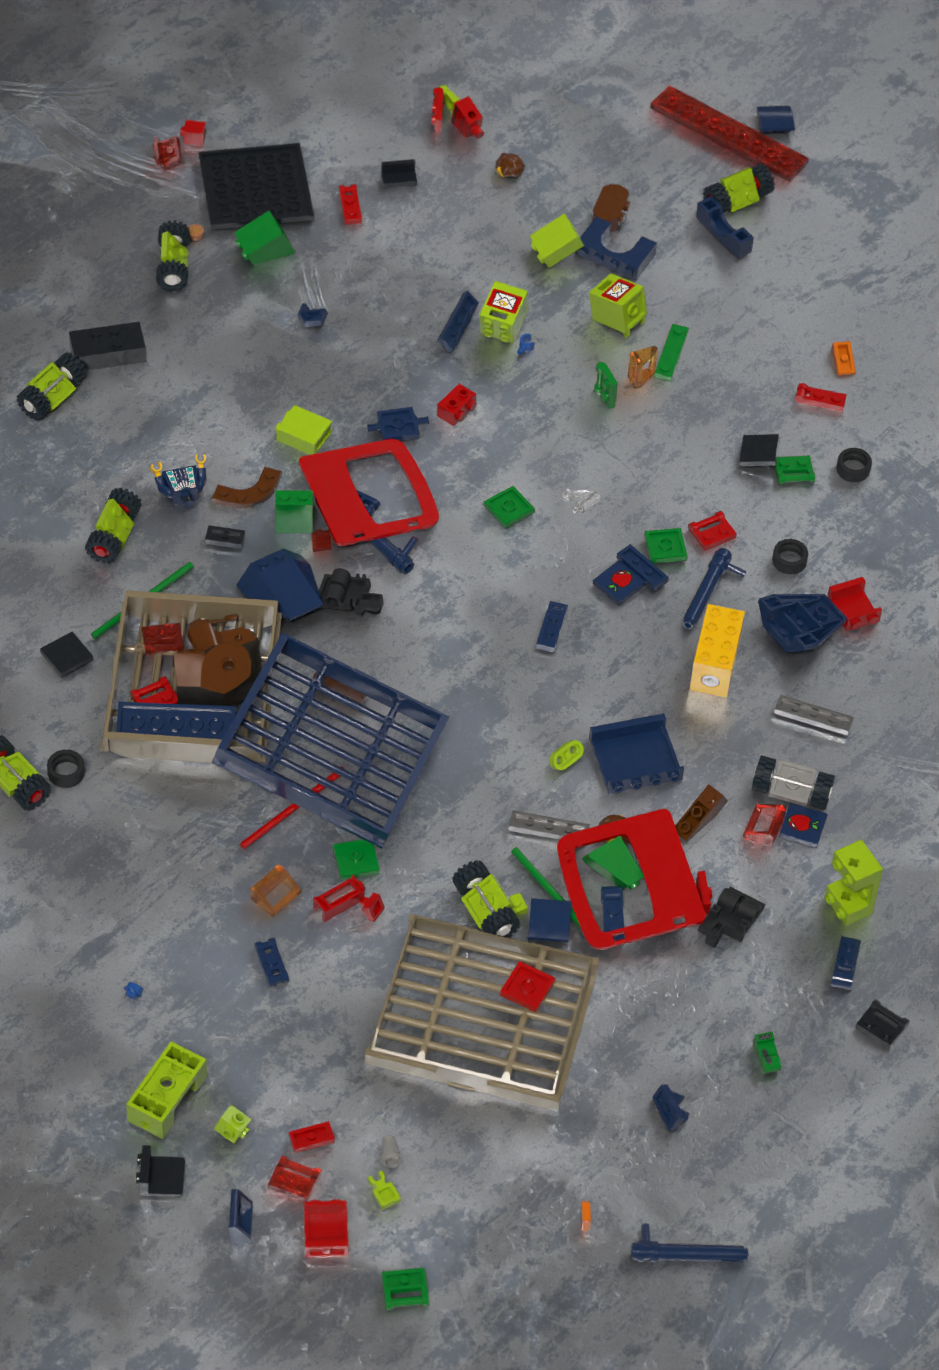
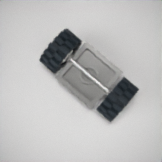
M763 755L760 756L754 774L752 789L767 793L771 781H773L769 797L807 807L810 794L813 792L810 805L826 809L831 796L835 775L819 772L817 781L814 784L817 769L780 759L776 773H774L776 759Z

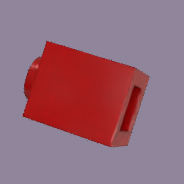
M186 120L185 125L181 127L180 136L183 137V144L204 145L207 135L206 122Z

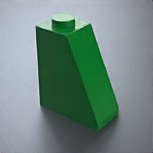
M620 836L582 858L587 865L615 886H622V890L628 887L630 890L640 885L639 880L644 878Z

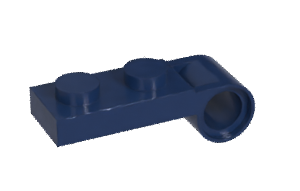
M601 886L603 932L624 928L622 886ZM624 934L613 936L614 941L624 939Z
M841 936L831 982L832 987L851 991L861 940Z

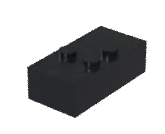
M140 321L69 331L72 356H77L76 359H80V363H83L85 365L84 368L87 370L146 362V346Z

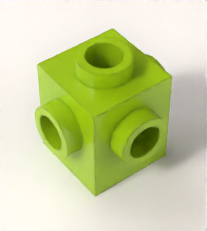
M230 1105L216 1124L214 1130L232 1143H235L239 1137L243 1139L250 1130L247 1126L251 1119Z

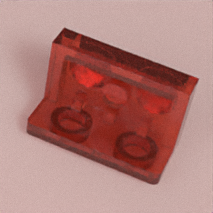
M176 135L164 141H160L157 136L153 137V149L156 153L154 159L158 166L160 165L166 171L183 163L180 141Z

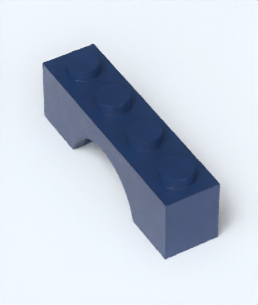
M712 196L698 202L696 218L738 259L752 252L754 237L744 227L738 230L731 227L724 216L722 206Z

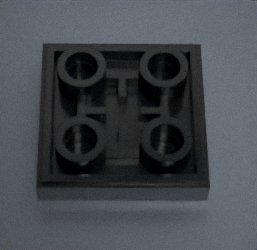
M779 434L743 435L739 460L740 466L776 465L780 441Z
M73 631L40 648V653L60 677L93 661V655Z

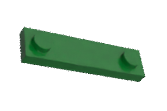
M672 323L654 373V378L672 381L689 333V327Z

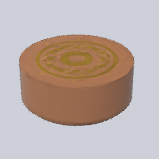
M197 224L189 226L190 240L199 241L204 237L202 226Z

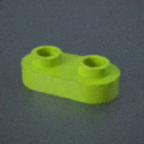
M577 740L567 741L550 755V766L555 770H565L583 755L584 748L582 743Z

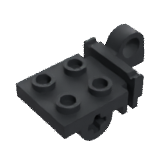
M342 568L335 569L332 575L325 574L319 588L323 606L320 608L352 611L354 607L356 615H362L365 610L370 614H380L384 604L383 595L369 593L371 583L370 579L366 578V574H363L362 578H360L358 573L356 577H351V574Z
M731 886L725 888L720 894L717 904L713 905L705 921L698 927V931L706 935L705 944L713 948L719 943L722 934L742 942L744 934L762 913L765 904Z

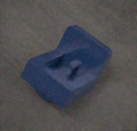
M302 303L298 311V318L304 327L323 326L328 315L326 308L310 310L306 303Z

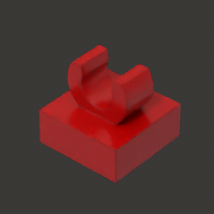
M372 893L369 898L362 897L359 901V904L363 905L361 910L365 912L367 919L375 922L385 909L380 894Z

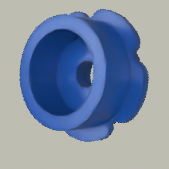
M129 982L127 986H124V990H126L125 995L136 1000L137 997L141 998L143 988L133 982Z

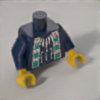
M196 454L195 462L198 464V468H196V465L162 471V475L160 473L162 469L161 462H157L158 470H155L153 464H151L150 471L155 474L154 479L158 491L166 498H170L174 504L182 503L184 508L192 507L193 501L199 498L198 493L203 491L207 481L206 467H204L206 462L205 454L203 461H198Z

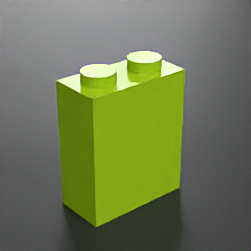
M565 213L530 235L533 241L530 243L535 252H539L537 255L538 259L542 264L546 263L549 268L584 246L572 222Z
M294 405L290 411L286 412L282 422L276 425V440L306 454H316L332 434V421Z

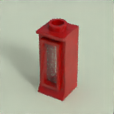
M352 875L345 882L320 896L313 897V909L315 911L322 910V920L325 923L358 904L362 897H364L365 886Z

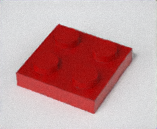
M519 961L502 987L500 996L537 1013L555 984L556 978Z

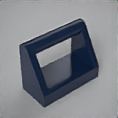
M238 1189L231 1190L229 1243L251 1244L253 1202Z

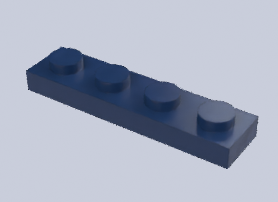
M469 291L462 294L437 340L448 352L453 351L479 304Z

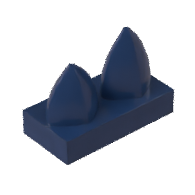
M668 1084L660 1085L652 1098L668 1130L674 1131L681 1123L687 1121L690 1116L689 1112L681 1109L678 1105L685 1096L671 1091Z

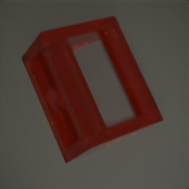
M779 804L756 805L743 833V837L772 848L784 821L787 807ZM760 814L773 817L768 831H753Z

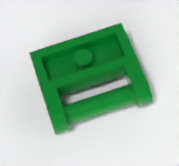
M598 362L596 365L597 382L594 385V391L600 394L602 402L607 405L608 409H611L616 405L618 382L605 362Z
M810 455L777 457L774 468L778 485L785 482H815V473L813 472Z
M425 1267L382 1272L386 1310H392L393 1307L413 1305L429 1306ZM421 1291V1296L395 1299L391 1297V1294Z

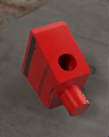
M467 96L456 101L451 123L465 138L473 135L476 139L481 138L484 135V131L481 129L483 117L471 98Z

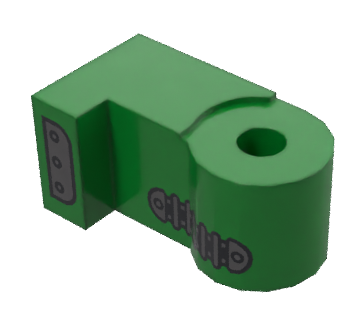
M773 1031L754 1036L753 1048L763 1074L781 1071V1061L774 1042Z

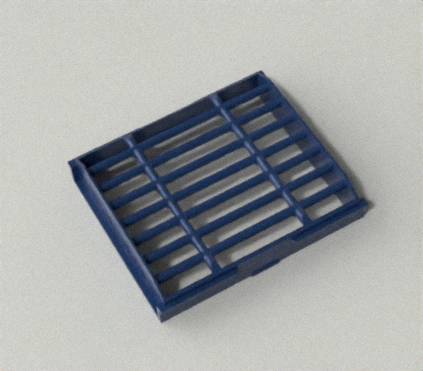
M282 632L219 744L211 763L320 816V818L382 849L449 716ZM282 653L318 671L315 679H310L279 663L278 660ZM276 669L309 686L308 692L304 694L270 677L273 670ZM326 675L390 707L388 715L384 716L322 685L323 678ZM267 683L302 702L296 708L262 690ZM316 691L383 723L380 730L377 731L314 699ZM259 697L294 715L291 722H287L254 704ZM311 705L374 737L375 740L369 745L306 713V710ZM252 712L286 729V732L280 737L246 719L249 713ZM400 712L433 729L434 731L430 738L394 721L397 713ZM302 719L368 752L365 759L362 760L299 728V722ZM243 726L277 743L276 750L271 751L239 735L241 727ZM391 727L426 745L423 752L421 753L387 736L389 728ZM293 733L359 766L358 772L353 774L290 742ZM236 741L269 758L270 761L267 766H263L230 749L231 745ZM384 742L418 759L415 767L379 750L381 743ZM287 748L352 781V783L346 789L283 757L282 753ZM374 756L411 774L408 781L406 782L372 765L371 762ZM279 763L343 795L342 802L339 804L275 772L276 764ZM369 771L403 788L400 796H397L365 780V773ZM359 785L396 803L393 810L390 811L356 794ZM351 800L388 818L385 825L382 826L349 809L348 806Z

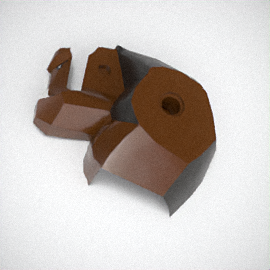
M237 614L227 615L224 619L209 620L199 618L189 624L187 637L194 649H185L173 653L172 667L175 666L178 704L235 706L249 693L262 670L258 638L250 629L243 627L219 632L215 631L211 626L212 623L234 621L239 617Z

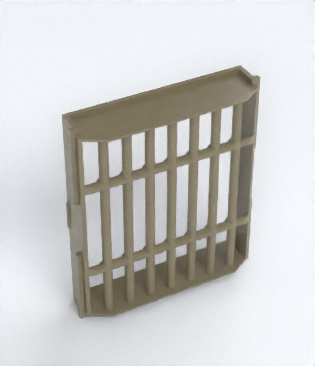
M126 590L113 661V679L111 693L108 697L101 751H111L129 758L211 763L222 739L112 732L113 718L118 716V709H115L123 652L136 653L130 691L138 690L143 654H155L151 677L152 684L159 681L162 655L173 656V653L185 650L183 649L186 624H190L199 618L209 620L224 619L227 615L237 614L239 617L234 621L212 623L211 626H216V631L219 632L223 631L224 627L253 628L260 647L262 628L272 625L270 655L280 637L282 613H278V601ZM129 614L141 619L136 645H124ZM148 621L159 622L157 642L154 647L145 646ZM167 623H178L174 648H164ZM260 654L261 662H266L269 655ZM174 666L172 667L170 686L172 687L174 692L177 693V681ZM266 683L265 692L269 694L270 685ZM157 690L149 693V696L156 694ZM130 695L129 702H134ZM264 700L263 710L271 713V706ZM252 712L249 713L246 720L269 731L270 721L264 718L252 719ZM242 726L241 736L249 739L250 730ZM259 735V742L255 743L267 748L268 739ZM236 741L230 747V749L255 762H265V756Z
M410 913L408 932L370 1048H366L364 1054L365 1064L445 1083L449 1086L469 1091H478L558 1111L597 976L599 959L489 934L477 929ZM419 937L451 945L450 954L413 946L414 938ZM465 948L518 962L521 961L534 965L540 971L547 968L584 977L582 986L555 980V984L552 987L579 994L577 1003L549 996L543 1001V1004L574 1011L572 1020L540 1012L535 1013L525 1007L520 1008L447 990L448 984L451 981L500 993L504 986L454 974L452 971L456 964L509 977L513 971L512 969L458 957L459 949ZM412 953L445 961L446 966L444 971L409 963L407 960L409 954ZM408 970L441 978L439 988L401 979L403 972ZM398 987L436 995L434 1004L396 996ZM448 998L518 1015L520 1018L518 1025L441 1006L443 1000ZM393 1003L430 1012L428 1022L391 1013ZM443 1015L513 1032L515 1035L513 1042L436 1024L438 1016ZM528 1019H534L567 1027L569 1031L567 1037L527 1028L526 1023ZM387 1021L425 1029L423 1039L385 1030ZM434 1032L507 1049L510 1052L508 1058L503 1059L431 1041ZM523 1036H529L562 1044L564 1049L562 1054L521 1045V1040ZM382 1037L419 1046L417 1057L379 1048ZM431 1049L504 1067L502 1078L426 1060L425 1057L427 1051ZM523 1053L559 1062L557 1072L515 1062L517 1054ZM517 1070L554 1079L553 1090L511 1081L512 1071Z

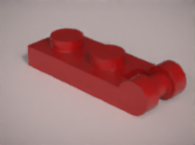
M436 87L433 90L434 98L432 113H435V115H432L431 125H435L434 132L441 133L443 89Z
M356 184L346 187L339 185L345 225L361 224L362 216Z
M799 383L795 401L801 404L843 412L847 394L808 387L805 383Z

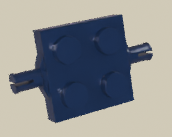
M413 407L377 411L378 423L367 424L368 432L379 431L382 434L383 440L395 439L403 441L418 439L420 436L419 425L429 424L428 416L417 418Z

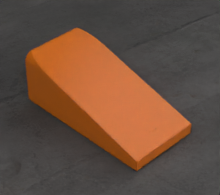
M851 341L833 342L831 349L838 376L856 374Z

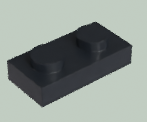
M208 525L205 544L242 549L245 530Z

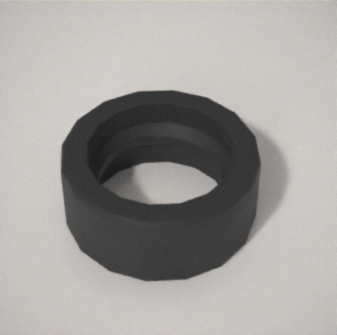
M845 449L839 454L836 466L837 473L846 481H863L870 474L872 459L863 449ZM855 460L862 463L865 467L860 470H854L845 466L844 462Z
M795 539L779 541L774 547L773 565L782 573L797 574L806 567L809 554L808 549L804 543ZM786 551L795 552L801 559L789 562L782 559L780 553Z
M64 749L50 756L47 761V774L49 780L54 785L61 788L76 786L82 781L85 767L80 754L73 750ZM64 762H70L77 766V770L69 775H60L54 771V768Z

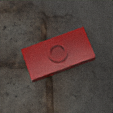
M698 871L696 887L705 914L708 915L711 908L712 889L708 887L705 871Z

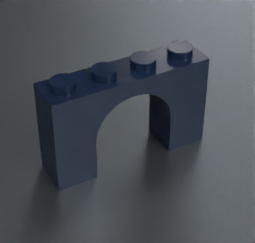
M595 217L580 237L584 246L578 249L575 254L637 280L656 255L657 242L641 236L631 250L622 253L612 252L603 246L610 236L611 223Z

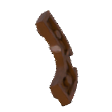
M264 467L257 483L248 489L241 490L217 485L212 496V503L231 508H250L253 504L264 503L274 494L282 477V471Z

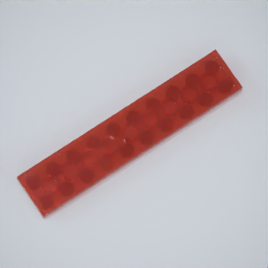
M670 85L650 103V109L757 165L765 164L769 171L789 182L809 162L808 157Z

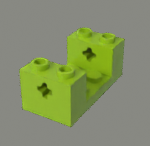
M861 839L834 851L832 866L843 878L827 885L825 892L827 904L833 907L838 919L842 920L846 926L873 914L883 873L882 866Z
M170 1041L126 1103L127 1121L164 1139L174 1125V1110L189 1088L197 1092L206 1079L207 1059ZM168 1080L172 1082V1085L164 1087L161 1083Z

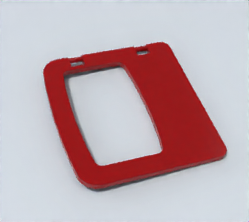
M386 439L299 458L298 464L310 490H313V497L334 542L339 546L409 533L418 529H428L438 523L439 512L427 482L405 444L399 440ZM386 453L392 454L411 484L422 515L382 524L375 523L355 489L346 462ZM416 522H417V524H418V525L410 526V527H409V525H408V524L416 523ZM358 534H363V535H364V536H362V537H357V538L354 537V535H358Z
M659 809L564 835L559 840L557 852L568 896L588 945L592 948L606 950L621 944H629L673 932L684 927L688 928L699 925L705 921V910L669 810ZM624 836L630 842L642 870L651 899L654 918L639 924L602 932L593 916L583 889L576 863L575 850L579 847ZM685 919L684 923L674 925L673 920ZM621 934L625 935L624 939H620L617 941H614L613 936Z

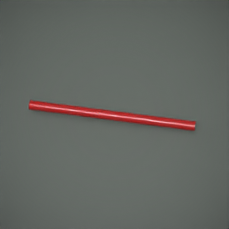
M333 772L326 779L334 782L341 776ZM317 784L311 790L320 793L326 787ZM292 803L239 844L240 847L245 850L299 809L300 806Z

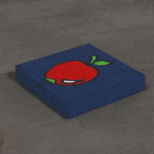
M620 560L593 579V585L618 605H621L646 584L645 580Z
M790 803L779 837L817 848L828 814Z

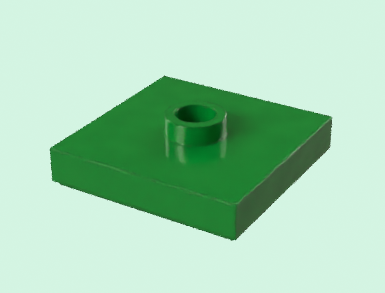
M514 486L483 502V506L505 529L535 513V508Z
M681 528L644 532L649 559L652 563L687 560L688 556Z
M363 839L333 844L340 880L350 879L352 875L355 878L380 874L373 844Z

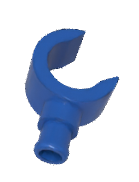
M526 333L521 335L520 347L517 351L519 355L534 349L535 342L525 343L531 341L532 334Z

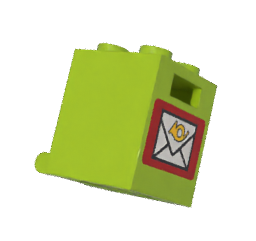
M610 273L589 292L592 319L623 332L626 338L631 335L630 329L638 322L641 324L646 322L647 307L643 286Z
M494 281L479 315L481 334L486 337L500 339L505 343L510 342L514 344L529 311L528 291ZM497 312L503 315H507L506 320L495 317L493 316V313Z

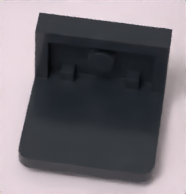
M142 1145V1153L137 1155V1166H141L140 1172H136V1185L140 1186V1195L182 1196L185 1159L183 1157L151 1156V1146Z

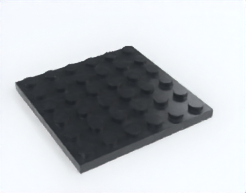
M300 143L198 152L211 230L244 227L269 210L278 223L314 220Z

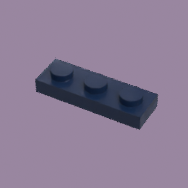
M631 544L617 553L616 558L645 580L646 584L654 591L668 582L669 577Z
M553 601L549 602L536 643L537 649L555 652L568 605Z

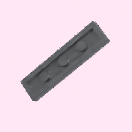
M780 695L774 714L846 736L849 734L854 719L853 716L784 695Z
M512 810L509 823V831L558 840L569 833L590 828V824L515 810Z

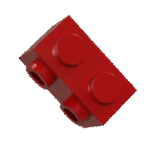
M459 383L437 404V417L455 426L465 418L469 411L475 409L477 405L476 393Z

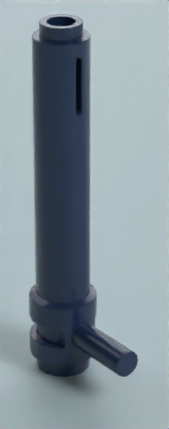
M412 536L403 550L397 548L386 537L369 541L387 558V561L392 566H395L399 573L408 574L414 568L413 560L408 555L418 542L416 537Z
M720 548L715 551L713 559H711L708 565L709 569L682 619V624L686 629H692L697 625L717 583L726 570L744 578L747 571L730 563L732 554L728 549Z
M647 1223L641 1225L642 1241L637 1240V1243L632 1242L631 1259L637 1260V1262L649 1260L650 1263H658V1261L743 1263V1261L748 1260V1248H744V1246L668 1244L650 1241V1225Z

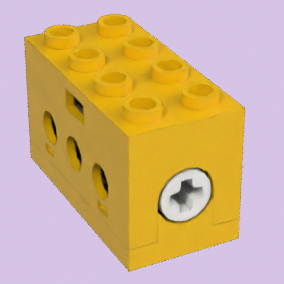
M711 604L707 605L693 663L691 691L727 698L741 640L745 611Z

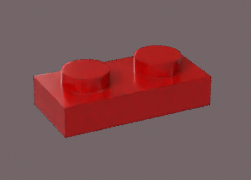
M329 1121L288 1132L294 1154L335 1143V1137Z

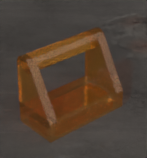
M657 346L630 352L627 377L634 389L642 387L654 375L658 352ZM649 361V368L643 370L644 365Z
M278 864L251 887V900L273 917L302 891L288 872ZM283 883L291 891L272 907L265 896L279 884Z

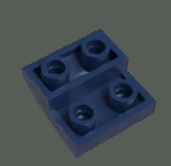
M790 105L757 106L756 113L759 118L761 132L773 133V131L788 133L795 131Z
M531 898L528 939L568 943L571 901Z

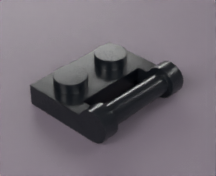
M874 999L868 1010L856 1023L855 1028L890 1050L908 1027L910 1020L898 1016L882 1006L880 1001ZM877 1011L899 1026L895 1028L874 1013Z

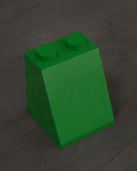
M270 210L234 232L237 237L235 242L240 249L243 248L244 250L241 252L246 261L250 260L253 265L288 256L296 252L283 228Z
M275 490L276 533H313V490Z

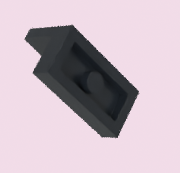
M415 159L381 162L383 189L417 186Z

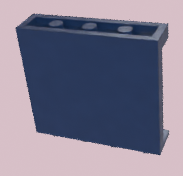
M664 713L590 727L589 741L608 794L683 780L684 766H680L666 729V716Z

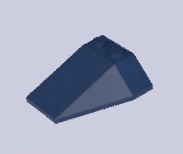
M284 548L250 563L236 584L237 588L248 599L278 601V613H282V617L289 621L323 606L311 565L302 555Z
M772 594L758 600L764 629L786 652H800L816 648L846 623L847 617L825 594Z

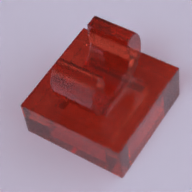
M323 529L311 532L313 552L332 550L329 530L323 531Z

